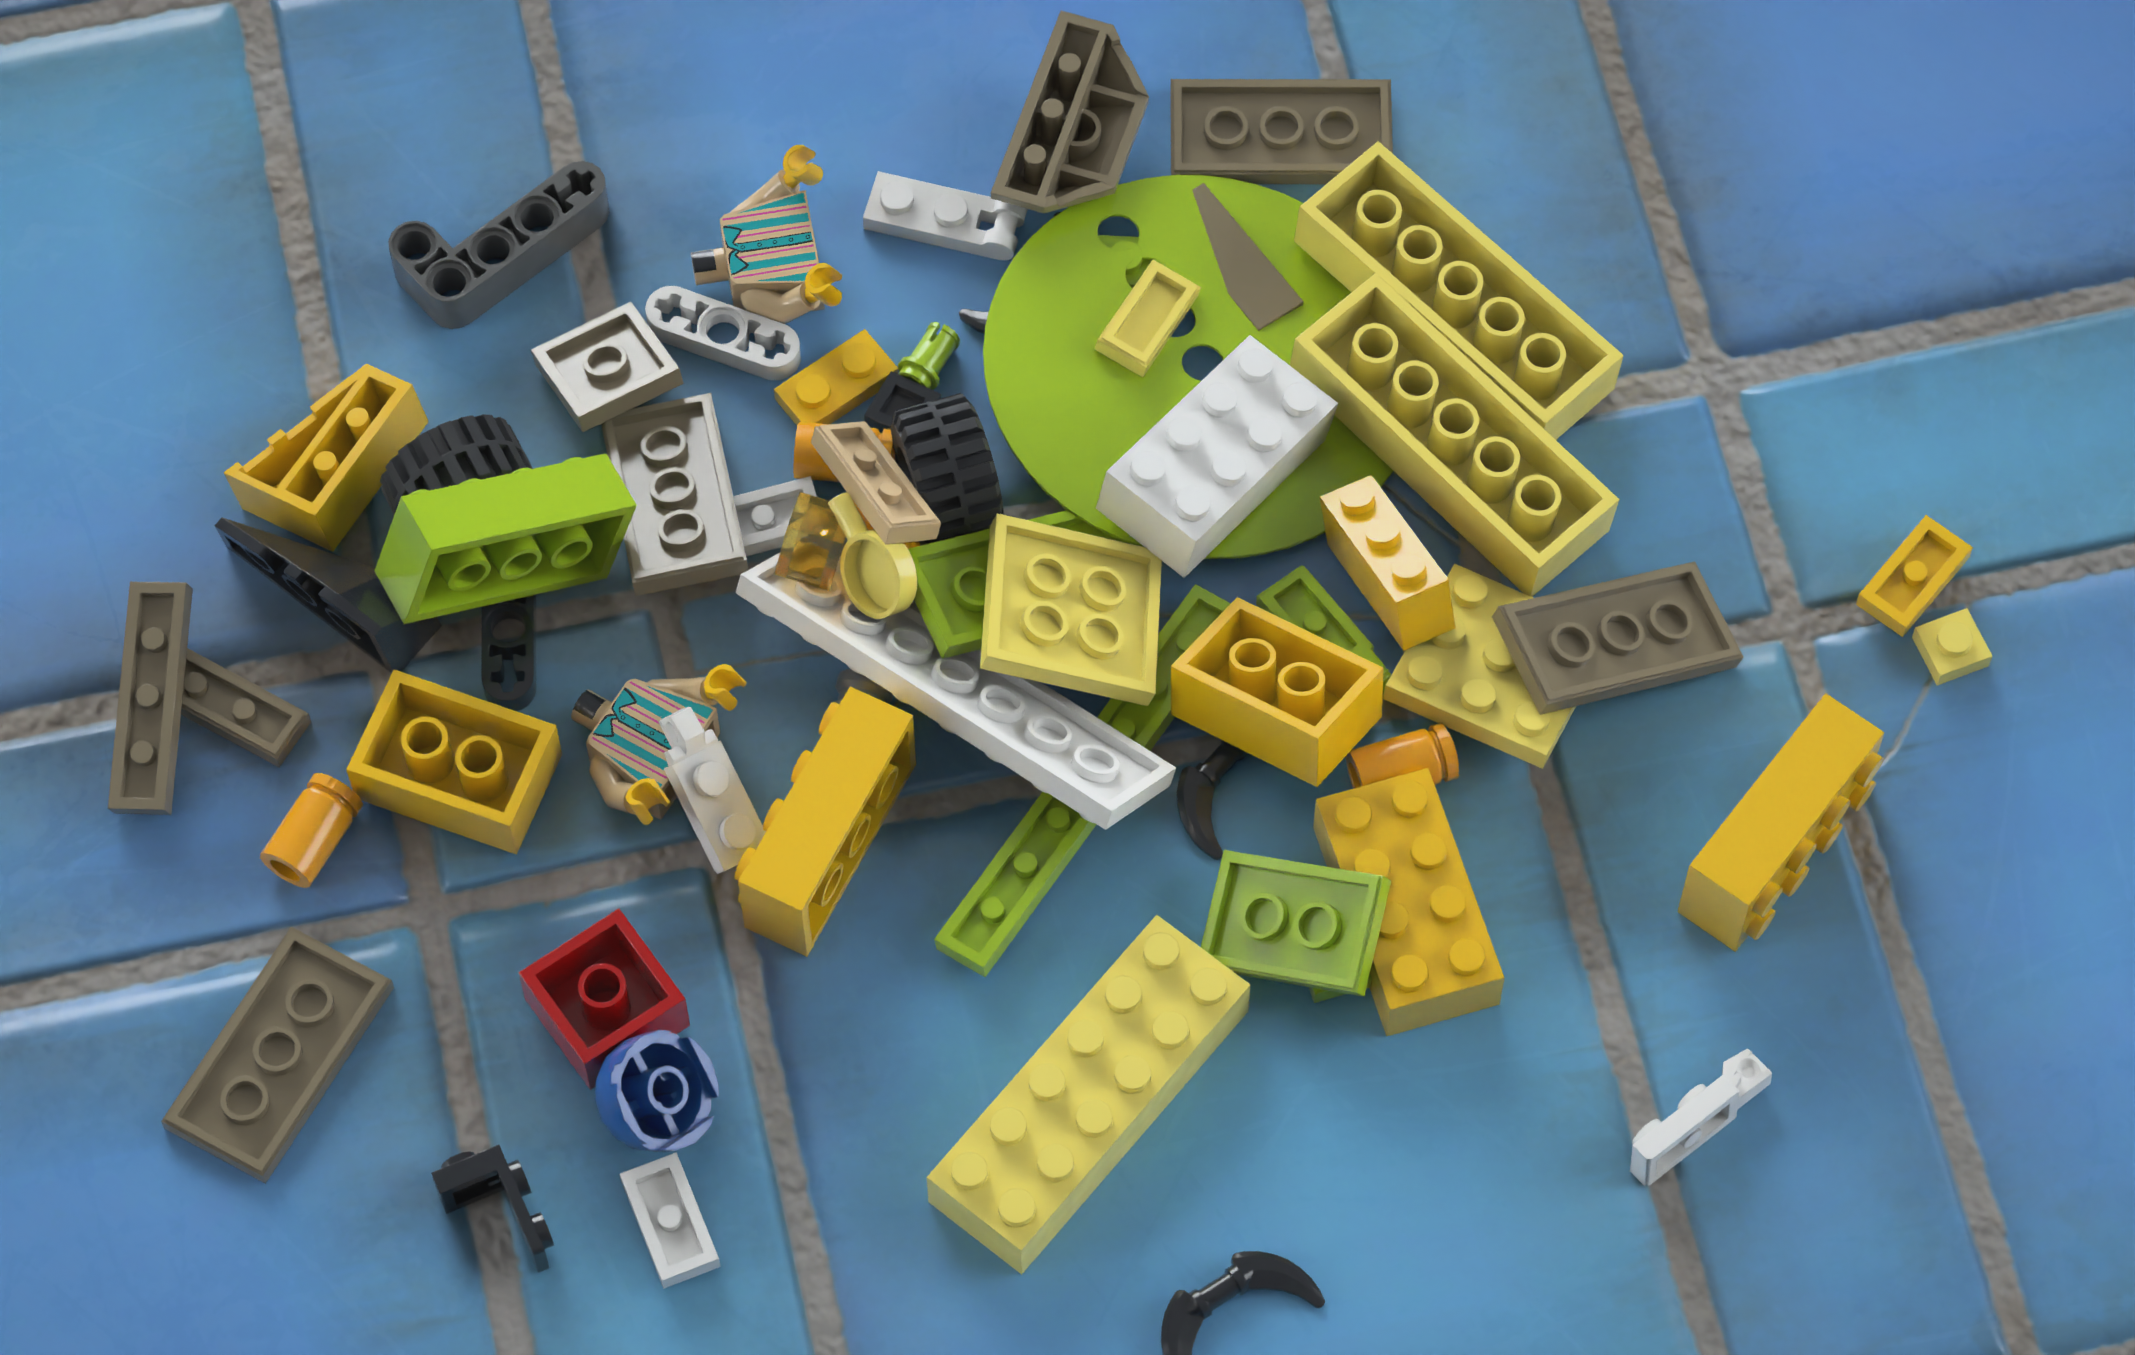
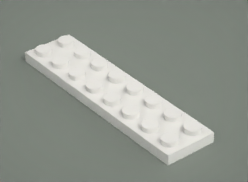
M810 536L740 575L736 594L755 605L760 612L774 617L799 633L807 642L819 646L847 664L852 671L874 681L891 692L899 701L913 706L938 722L946 731L960 736L985 752L991 760L1002 763L1030 781L1038 790L1049 793L1077 811L1085 820L1095 823L1105 830L1171 785L1176 770L1175 766L1045 684L980 669L981 649L942 659L915 602H912L905 611L882 619H874L863 614L852 603L844 588L840 570L841 556Z

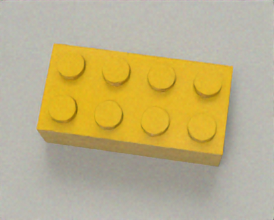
M851 686L840 704L832 702L825 711L819 726V734L822 736L812 752L804 750L798 758L791 775V782L794 783L785 800L777 798L773 802L763 823V830L766 831L765 835L756 849L749 847L744 852L735 871V880H738L739 886L738 903L742 907L744 928L806 957L809 955L916 766L913 715Z
M1825 693L1691 862L1677 912L1735 952L1748 936L1757 940L1775 916L1776 911L1772 907L1780 894L1784 893L1791 897L1805 879L1810 869L1805 864L1813 852L1817 850L1824 854L1834 843L1843 827L1839 821L1848 807L1858 811L1872 793L1876 782L1872 779L1884 761V758L1878 754L1885 732Z
M1429 768L1317 798L1313 829L1326 866L1381 875L1391 880L1370 971L1372 977L1370 991L1386 1037L1500 1005L1505 977Z

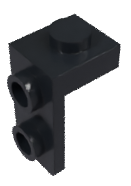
M496 1145L477 1154L471 1151L456 1154L447 1159L441 1165V1169L431 1172L446 1214L503 1191L537 1272L549 1269L545 1249L554 1246V1242L542 1213L538 1212L530 1216L522 1197L532 1192L518 1159L507 1164L500 1145Z

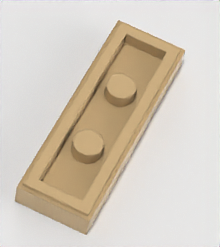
M865 421L815 426L811 444L846 492L850 494L852 500L885 545L937 539L941 525L940 520Z

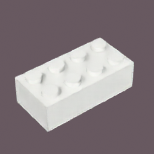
M1249 335L1106 471L1096 509L1185 578L1326 440L1338 402Z

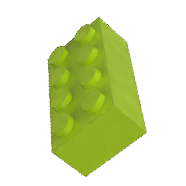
M606 453L586 458L573 457L562 463L534 469L521 468L510 474L482 480L473 478L458 485L430 491L426 489L417 490L406 496H401L374 572L404 624L607 579L637 504Z

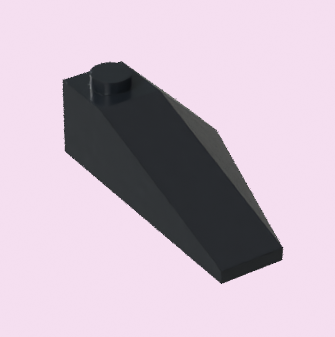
M223 517L214 525L228 549L390 673L394 669L402 672L442 626L438 617L404 624L374 572V567Z

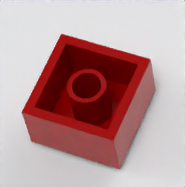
M620 908L518 972L526 1002L590 1090L595 1088V1081L605 1057L623 1041L656 1030L671 1031L669 1033L677 1035L690 1026L685 997Z

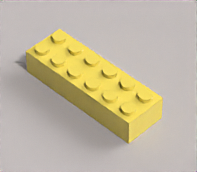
M1379 141L1300 206L1294 242L1351 292L1377 273L1555 440L1615 389L1624 355Z
M1377 273L1372 275L1295 338L1290 366L1338 402L1334 415L1522 593L1533 597L1609 532L1620 499Z
M1156 915L926 1177L928 1202L1022 1275L1248 1013L1251 985L1160 916Z

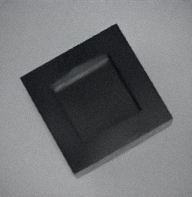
M891 371L864 414V421L870 428H876L880 433H883V429H891L893 413L895 411L941 399V394Z

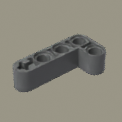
M585 161L572 162L550 176L454 248L427 223L420 221L405 222L394 229L388 241L395 278L401 287L437 324L449 329L462 328L487 312L598 230L607 221L610 211L605 176L601 169L593 163ZM536 226L549 227L541 232L529 231ZM413 254H426L424 257L420 259H407L409 256ZM492 258L505 259L504 261L498 264L486 263L488 260ZM449 290L461 291L459 294L455 296H441L443 293Z

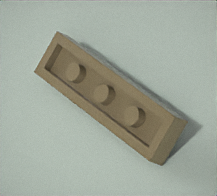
M130 581L108 809L114 814H172L193 588L186 582Z

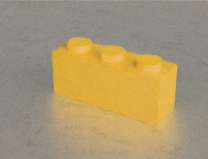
M1372 475L1320 496L1328 547L1403 651L1456 628L1449 579Z

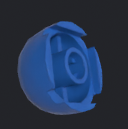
M667 1030L650 1031L623 1041L605 1057L595 1081V1103L600 1119L617 1140L636 1150L669 1152L696 1143L710 1128L714 1116L708 1117L711 1110V1098L718 1097V1080L712 1061L699 1043L691 1038H681L674 1033H669L671 1031Z

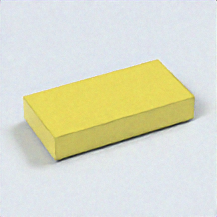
M1152 260L1098 338L1095 350L1144 377L1198 297L1201 287L1159 262Z

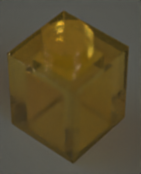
M799 492L785 533L774 575L830 591L845 545L846 536L828 505L829 500Z

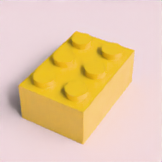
M1237 597L1171 665V715L1318 787L1382 717L1384 668Z
M394 669L346 770L352 790L361 798V801L517 855L561 759L562 750L555 724Z

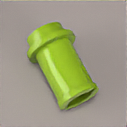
M931 322L912 354L903 357L898 363L899 375L931 390H934L939 385L940 378L938 374L953 351L960 345L958 334L945 324L939 334H936L940 328L939 322Z

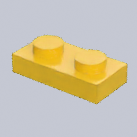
M864 329L774 388V397L796 426L798 422L832 424L876 395L889 373L892 371L898 374L899 369L867 330Z
M1925 515L1859 593L1856 605L1903 637L1970 558L1973 547Z

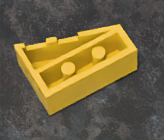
M367 363L311 405L312 414L287 433L280 429L267 439L269 447L244 466L236 462L223 472L243 510L332 552L335 550L382 486L380 480L381 475L386 471V465L399 454L398 451L417 438L429 422L412 384Z

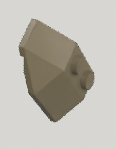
M1060 11L992 187L991 199L1041 213H1048L1115 194L1147 109L1149 96L1132 61L1120 43V37L1114 25Z

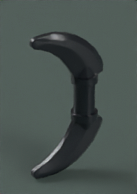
M1221 740L1218 748L1203 763H1199L1195 768L1188 766L1182 769L1176 791L1180 820L1187 834L1195 845L1214 860H1219L1223 855V850L1215 837L1211 820L1214 789L1221 783V777L1238 759L1242 760L1248 754Z
M1261 1251L1234 1253L1231 1258V1266L1225 1269L1223 1275L1200 1290L1194 1289L1190 1293L1185 1290L1175 1292L1166 1308L1162 1321L1163 1355H1192V1348L1203 1320L1211 1316L1214 1309L1237 1294L1243 1295L1249 1290L1284 1291L1304 1299L1315 1308H1322L1325 1304V1299L1313 1279L1290 1260Z

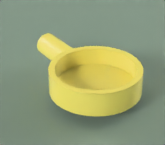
M848 492L832 498L828 505L848 540L841 553L840 570L843 585L850 600L859 611L874 619L886 618L905 611L912 604L917 591L916 568L908 548L904 543L885 545L874 529L868 530Z

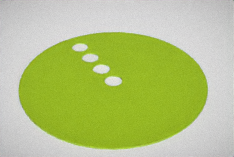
M1206 175L1151 177L1119 184L1115 194L1069 206L1050 219L1028 239L1014 256L1000 279L991 301L985 325L983 344L984 379L996 422L1010 450L1025 471L1051 498L1090 526L1118 540L1144 547L1098 511L1096 505L1106 471L1201 382L1185 372L1182 365L1184 354L1193 347L1205 346L1215 350L1224 360L1251 335L1290 365L1295 338L1352 293L1294 242L1299 208L1303 202L1261 185L1231 178ZM1203 183L1304 301L1302 306L1259 331L1228 294L1192 191ZM1115 216L1127 218L1136 225L1139 232V239L1136 244L1142 250V260H1155L1201 287L1198 297L1190 307L1195 318L1194 328L1184 336L1170 337L1144 377L1095 350L1098 338L1133 289L1126 279V269L1134 260L1132 247L1125 250H1114L1104 245L1098 236L1099 225L1105 219ZM1334 415L1326 440L1204 559H1235L1264 555L1288 549L1314 539L1325 533L1320 496L1370 475L1382 487L1393 473V470Z

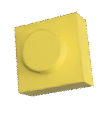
M1968 608L1917 626L1912 635V639L1936 685L1986 668L1990 665L1993 657Z

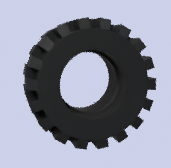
M958 393L893 413L891 436L896 463L941 522L937 539L924 541L929 544L990 529L996 514L1004 515L1003 501L991 450L979 416L970 401L963 394Z
M486 414L476 417L470 415L440 424L406 444L398 451L399 454L386 465V471L381 475L380 483L382 484L381 490L395 515L401 496H406L414 491L421 489L430 491L458 485L473 478L482 480L510 474L521 468H533L515 433L505 419L501 417L494 418L492 415Z

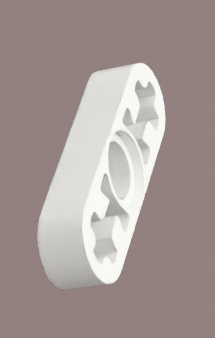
M678 286L659 288L649 296L646 302L647 324L659 341L768 380L788 378L796 372L800 365L801 353L798 335L786 324ZM673 307L681 309L682 317L674 316L670 323L663 321L662 313L669 314ZM726 322L738 328V336L726 344L715 343L707 336L710 328L718 323ZM691 323L697 325L696 333H692ZM750 333H754L755 343L749 342ZM776 344L784 345L785 354L777 353L774 359L766 358L765 349L773 350Z

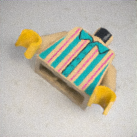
M804 145L791 147L783 158L784 170H780L760 189L740 203L730 213L724 214L719 219L723 247L691 252L696 286L729 280L733 306L783 324L789 323L810 311L823 310L825 305L830 307L837 306L841 302L842 292L831 284L840 281L842 274L827 263H819L806 190L799 191L800 182L813 186L822 180L823 170L821 167L814 163L806 165L808 161L814 159L816 152Z
M721 664L714 667L706 677L651 679L648 682L630 679L624 684L613 702L589 689L584 691L575 703L571 719L592 731L586 742L590 761L589 773L605 804L610 808L635 814L643 825H649L653 821L652 815L661 820L677 795L664 771V768L668 767L664 752L672 748L659 721L678 710L691 707L704 731L712 729L718 737L720 727L717 708L711 705L719 703L725 710H733L737 706L738 701L729 691L737 686L744 687L747 682L730 665Z

